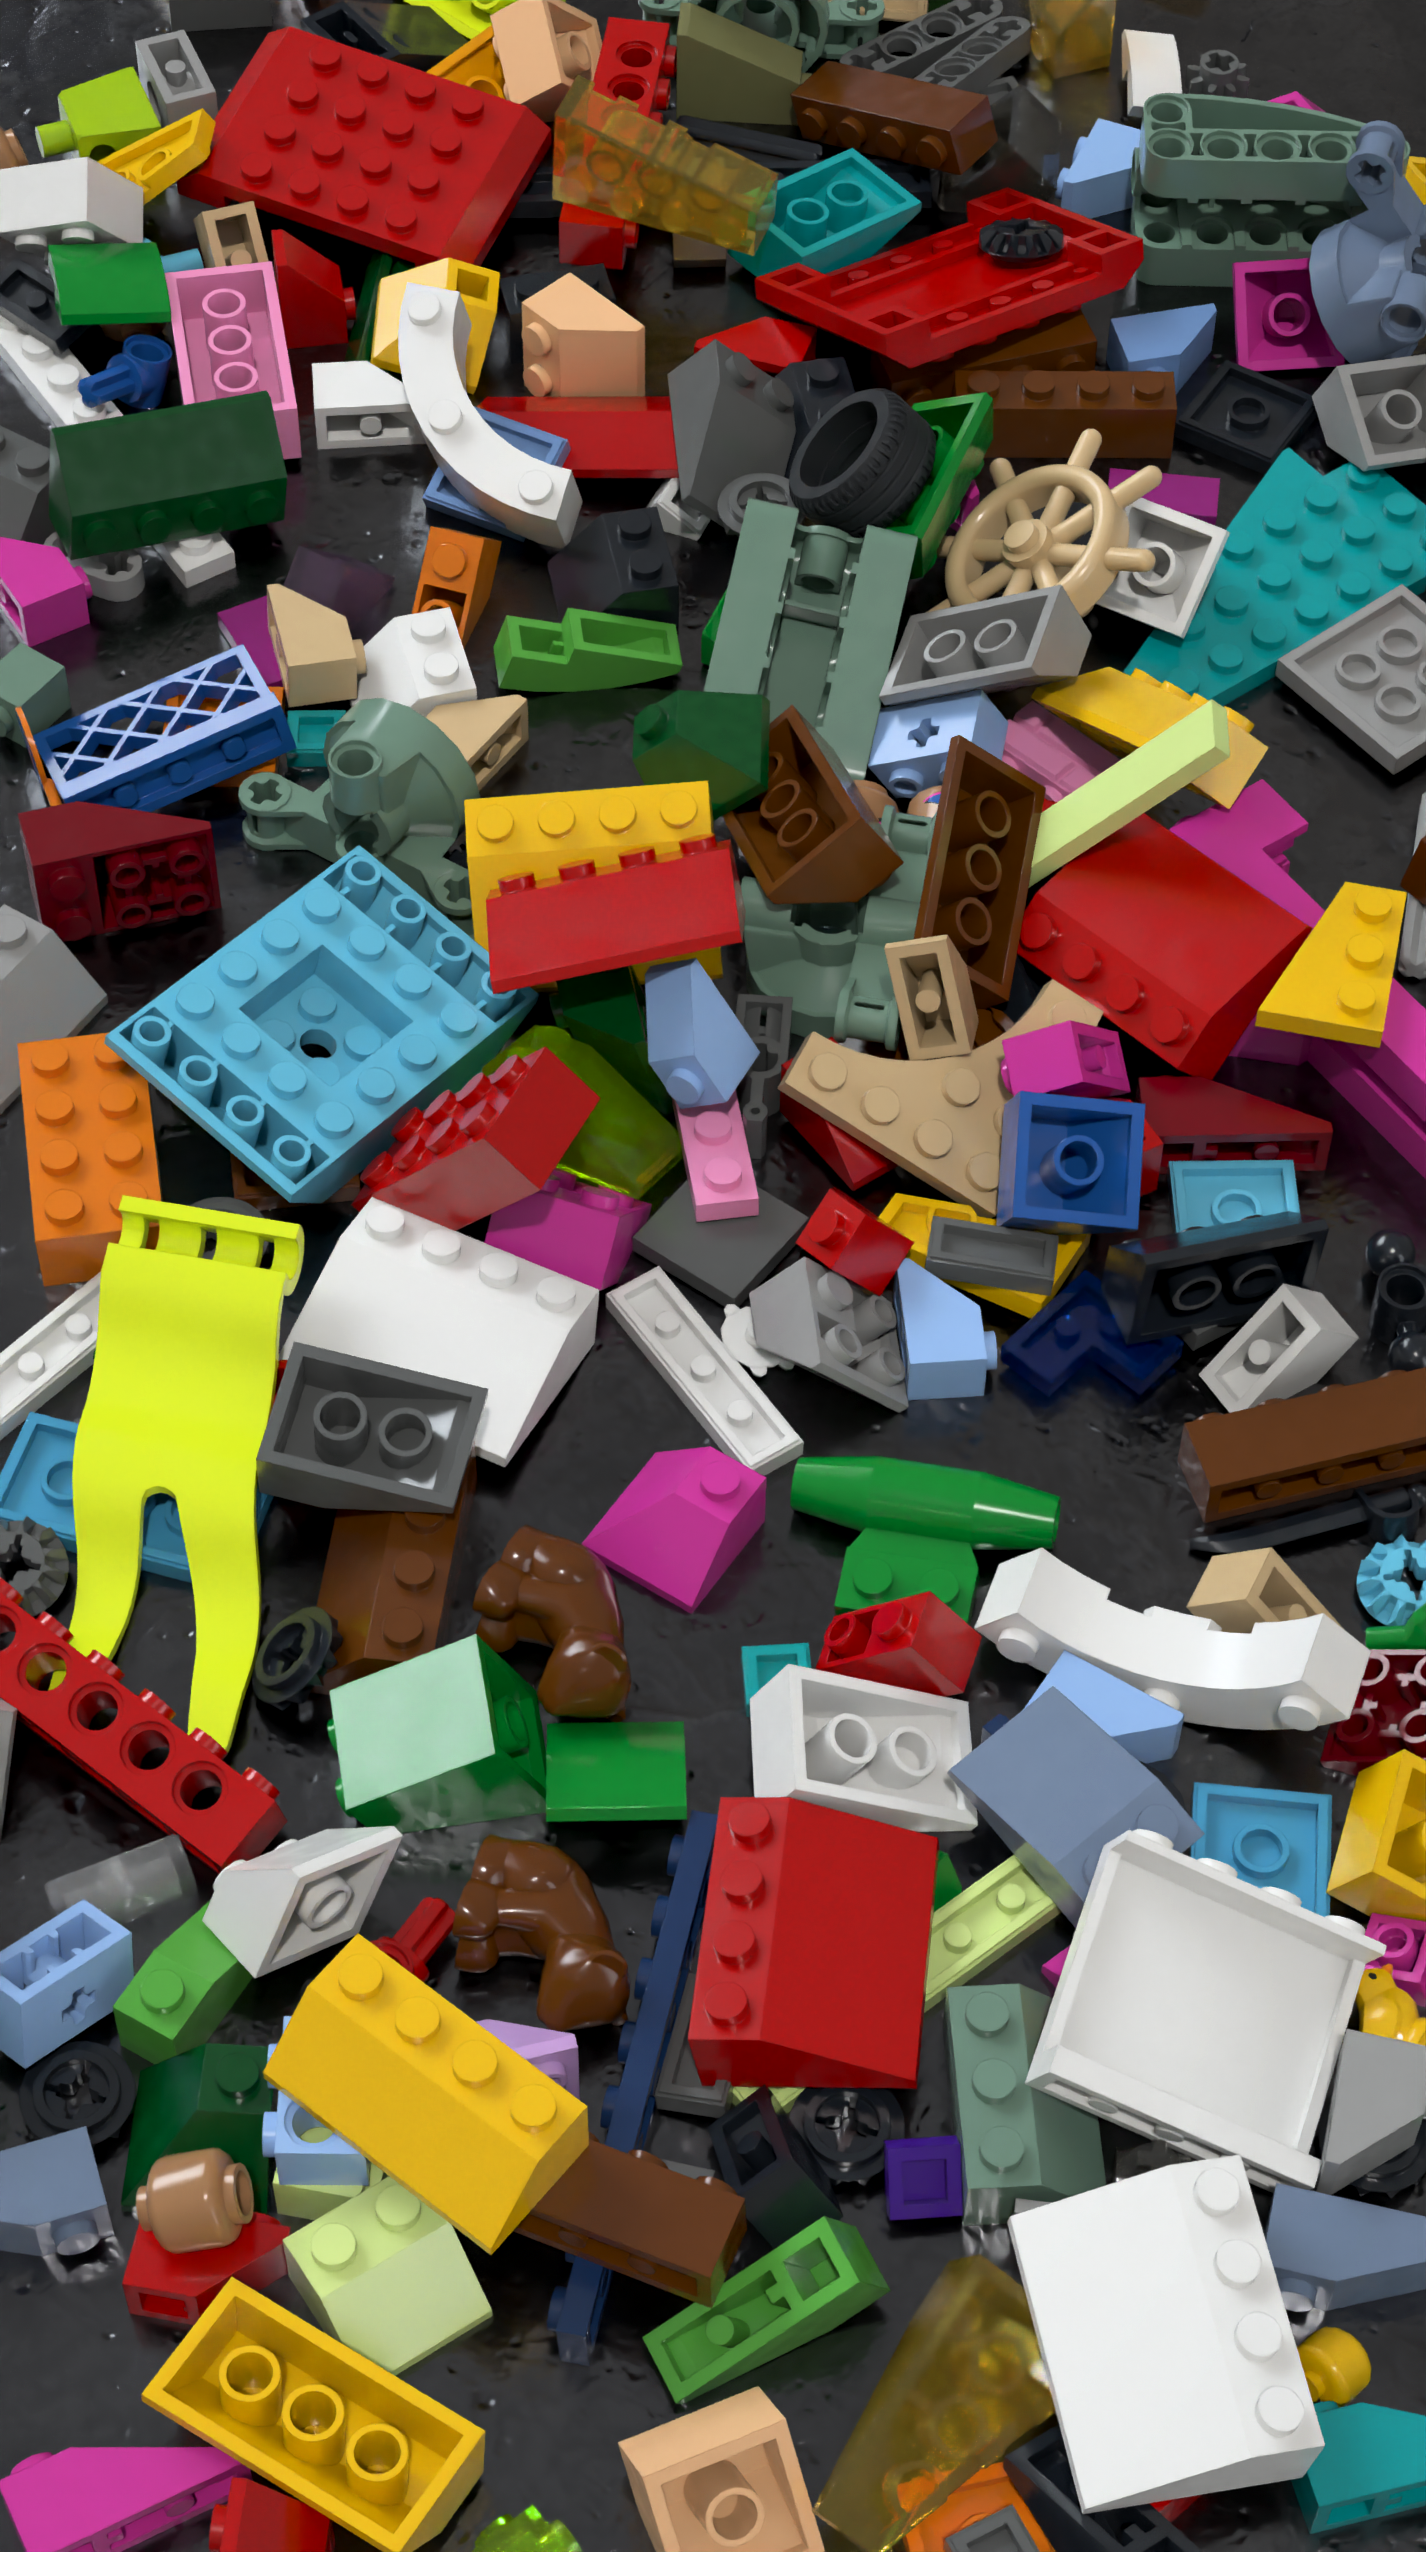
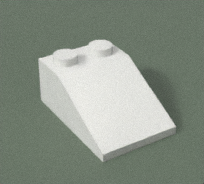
M793 1664L786 1665L750 1698L754 1797H791L916 1832L972 1831L978 1826L977 1809L947 1774L954 1765L972 1752L969 1706L967 1701Z

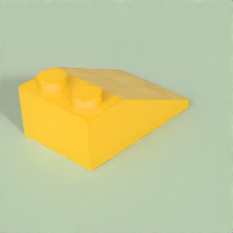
M1406 1749L1358 1772L1326 1890L1327 1894L1370 1917L1372 1913L1426 1921V1761Z

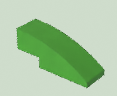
M567 608L561 623L506 615L493 646L499 688L533 692H577L611 689L678 674L682 668L675 624Z

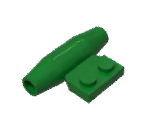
M883 1456L799 1457L793 1474L790 1505L792 1510L861 1532L850 1547L847 1546L834 1604L835 1616L931 1591L970 1626L979 1583V1567L977 1566L973 1550H1036L1041 1547L1053 1549L1059 1527L1061 1497L983 1471Z

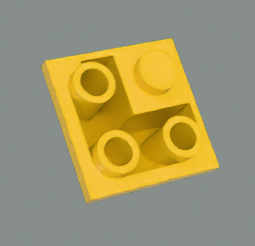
M448 257L381 278L377 292L370 363L378 368L401 374L398 329L400 310L407 282L459 291L472 323L467 343L465 368L467 393L474 394L497 313L500 272Z

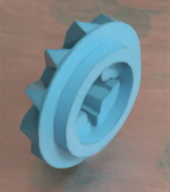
M1401 1534L1393 1543L1383 1545L1376 1542L1371 1553L1365 1560H1361L1357 1575L1359 1598L1369 1614L1385 1626L1405 1625L1412 1613L1426 1603V1540L1421 1543L1408 1542ZM1404 1567H1409V1571H1413L1416 1580H1425L1423 1581L1418 1600L1415 1599L1414 1592L1410 1591V1587L1406 1582H1399Z

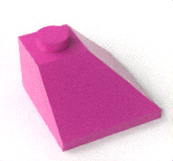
M1310 258L1232 263L1236 364L1255 372L1326 368L1345 365L1344 356L1335 348L1321 322L1312 295L1309 271Z
M711 1446L656 1452L582 1542V1545L588 1547L608 1567L692 1614L765 1522L767 1477Z

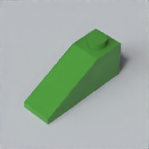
M210 1901L153 1950L113 2005L121 2046L153 2064L160 2063L205 2044L253 1978L249 1971L202 1921Z
M823 2216L724 2282L712 2309L695 2302L642 2338L675 2403L682 2405L833 2330L891 2290L857 2227Z

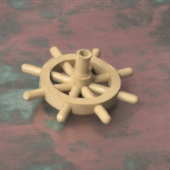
M1086 429L1081 433L1067 464L1041 466L1015 476L1013 468L1007 459L997 458L993 460L989 471L996 489L988 494L972 510L955 536L943 537L937 549V558L947 559L945 566V588L948 598L927 612L984 601L1005 587L1006 589L1002 597L1028 592L1031 588L1037 590L1062 585L1081 618H1084L1092 611L1095 603L1109 588L1118 571L1148 572L1154 567L1156 559L1150 550L1128 548L1129 521L1125 508L1160 485L1162 481L1161 470L1153 465L1146 466L1113 489H1110L1099 476L1089 470L1102 443L1101 434L1095 429ZM1073 502L1087 504V506L1065 520ZM1045 507L1040 519H1033L1031 513ZM1092 530L1087 545L1071 544ZM986 561L1001 562L982 575Z

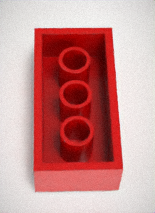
M546 1046L522 1059L515 1054L508 1058L495 1073L486 1076L481 1072L475 1075L459 1092L453 1094L450 1090H446L428 1108L421 1111L414 1107L403 1115L391 1131V1135L396 1140L388 1152L384 1151L376 1156L362 1172L360 1180L365 1185L351 1205L360 1212L371 1197H374L456 1231L540 1191L601 1098Z

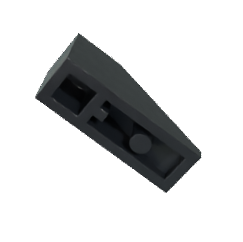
M1059 2424L1004 2457V2470L1056 2552H1203L1149 2503L1082 2514Z

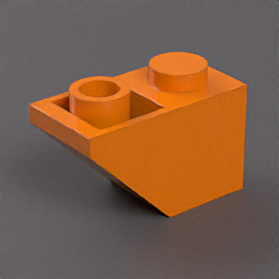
M431 526L412 614L450 607L463 648H465L490 597L502 541Z

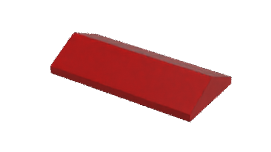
M670 396L486 397L477 406L483 410L567 439L571 450L562 468L572 470L574 478H679Z

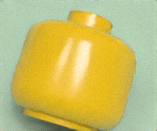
M1323 2327L1314 2331L1297 2346L1313 2402L1320 2399L1322 2402L1334 2401L1338 2404L1339 2408L1347 2406L1371 2380V2363L1364 2347L1354 2336L1341 2328Z

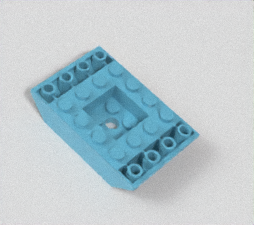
M358 845L105 1036L104 1044L289 1203H323L355 1175L365 1169L376 1156L387 1151L396 1139L391 1135V1131L410 1109L417 1107L422 1111L428 1108L444 1091L450 1090L455 1094L475 1075L483 1072L536 1004L539 994L531 987L493 994L490 982L489 952L363 847ZM305 1044H318L325 1047L331 1056L329 1058H312L302 1051L301 1046Z

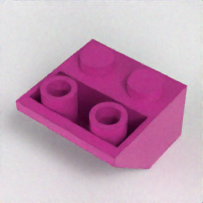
M557 1165L540 1191L491 1214L484 1243L601 1291L618 1282L633 1251V1236L647 1222L652 1204L634 1199L636 1190L629 1186L610 1181H600L599 1186L594 1187L576 1181L578 1174L576 1171Z

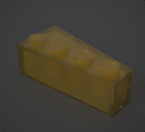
M577 75L555 112L552 199L754 256L775 216L778 173L717 143L708 148L694 141L687 133V128L671 120L664 126L638 113L639 104L619 95L617 101H614L594 91V82Z

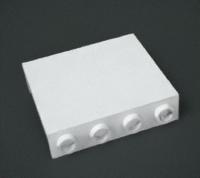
M1144 1829L1126 1831L1103 1846L1025 2084L1197 2160L1241 2154L1249 2183L1274 2193L1276 2183L1306 2190L1314 2189L1322 2160L1309 2155L1311 2144L1365 1965L1383 1956L1387 1945L1365 1936V1928L1353 1920L1334 1915L1323 1917L1301 1907L1302 1901L1300 1898L1286 1890L1275 1887H1263L1260 1889L1238 1879L1237 1871L1226 1863L1209 1858L1196 1860L1173 1850L1174 1844L1172 1841L1159 1833Z

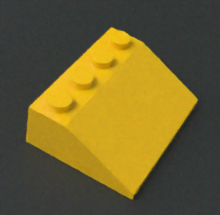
M708 781L464 800L467 864L474 940L489 952L486 898L490 890L499 888L497 880L523 872H534L535 880L559 876L558 867L570 862L594 859L595 867L597 868L620 863L618 854L628 850L654 846L656 855L680 850L679 841L702 834H714L713 810ZM721 947L632 965L640 984H645V973L650 966L697 958L710 979L723 978ZM556 981L530 986L536 992L558 991Z

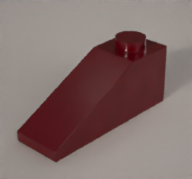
M1173 1075L1138 1078L1135 1103L1145 1104V1119L1164 1143L1159 1174H1167L1169 1161L1293 1160L1295 1171H1325L1333 1135L1331 1122L1201 1076L1176 1077Z

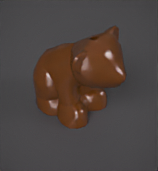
M527 1524L524 1525L509 1540L501 1559L489 1568L479 1584L472 1607L474 1612L482 1616L475 1634L497 1653L511 1650L518 1641L535 1643L553 1649L537 1689V1698L548 1714L581 1719L605 1718L612 1722L625 1721V1704L631 1688V1671L624 1648V1621L618 1602L616 1585L605 1564L588 1547L573 1540L540 1531Z
M488 1834L476 1856L471 1878L466 1883L457 1904L452 1930L453 1936L459 1938L454 1968L468 1973L486 1972L495 1966L501 1956H521L544 1960L545 1964L537 1997L536 2016L548 2030L567 2032L570 2030L591 2029L608 2024L616 2026L624 2024L628 2020L626 2007L630 1997L631 1985L628 1965L621 1952L617 1951L614 1946L609 1920L589 1877L577 1861L558 1847L535 1841L513 1840Z

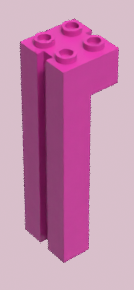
M1263 779L1242 789L1230 809L1216 803L1194 816L1188 815L1181 818L1169 829L1312 928L1316 926L1324 914L1325 910L1288 875L1290 861L1282 853L1293 846L1294 839L1297 836L1307 832L1309 823ZM1392 977L1380 1048L1312 1036L1307 1061L1426 1179V1009Z

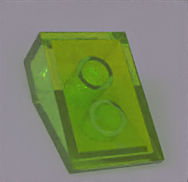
M534 1025L482 1067V1072L489 1076L495 1073L511 1056L517 1054L522 1059L546 1046L601 1098L556 1168L638 1200L683 1158L678 1131L592 1046L572 1039L570 1034L561 1028Z

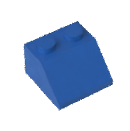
M1027 1091L1018 1092L1004 1105L996 1226L1050 1235L1137 1231L1145 1104Z

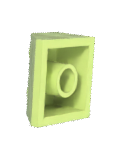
M390 2176L283 2239L288 2276L324 2332L394 2376L493 2316L490 2304L453 2226Z

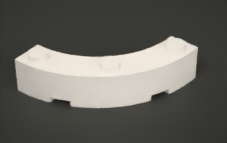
M407 282L400 310L398 329L399 363L403 385L411 409L437 465L450 483L478 510L481 508L490 516L503 522L506 528L515 534L543 545L563 549L571 540L583 502L572 470L550 465L518 450L500 437L482 419L472 405L466 390L465 361L472 323L460 292Z
M1042 1547L998 1565L974 1628L994 1642L998 1651L1012 1661L1027 1663L1048 1674L1063 1651L1066 1650L1185 1714L1183 1720L1185 1722L1234 1729H1297L1310 1731L1317 1726L1350 1719L1371 1653L1368 1648L1324 1613L1282 1622L1254 1623L1251 1633L1221 1632L1222 1628L1211 1619L1183 1614L1157 1606L1145 1609L1142 1614L1107 1600L1110 1588L1066 1565Z

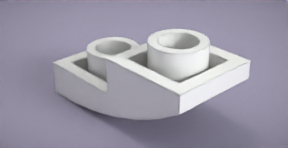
M1124 29L1122 33V80L1127 81L1128 116L1142 117L1144 103L1153 95L1160 93H1182L1180 63L1174 35Z

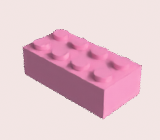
M272 261L165 273L171 308L170 325L182 405L267 391L271 397L283 459L302 458L297 403Z

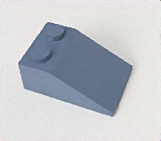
M1054 1686L1044 1692L947 1772L1075 1928L1077 1927L1105 1844L1128 1830L1144 1829L1167 1837L1174 1844L1173 1850L1183 1853L1205 1834L1152 1772Z

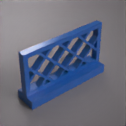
M244 644L32 735L38 753L51 779L54 781L64 804L80 801L145 812L155 811L297 748L280 702L274 692H270ZM242 668L233 684L216 682L218 677ZM176 695H187L180 707L163 705L167 699ZM205 698L222 700L215 712L198 710ZM240 702H246V704L238 707ZM124 718H134L126 731L109 729L114 722ZM152 721L169 723L162 735L145 733ZM187 725L193 726V727H191V728L185 730V728L187 727ZM71 741H80L73 754L51 751ZM99 744L116 746L108 759L91 757ZM133 749H141L131 754ZM80 772H85V773H86V774L81 775V776L78 777V775H79Z

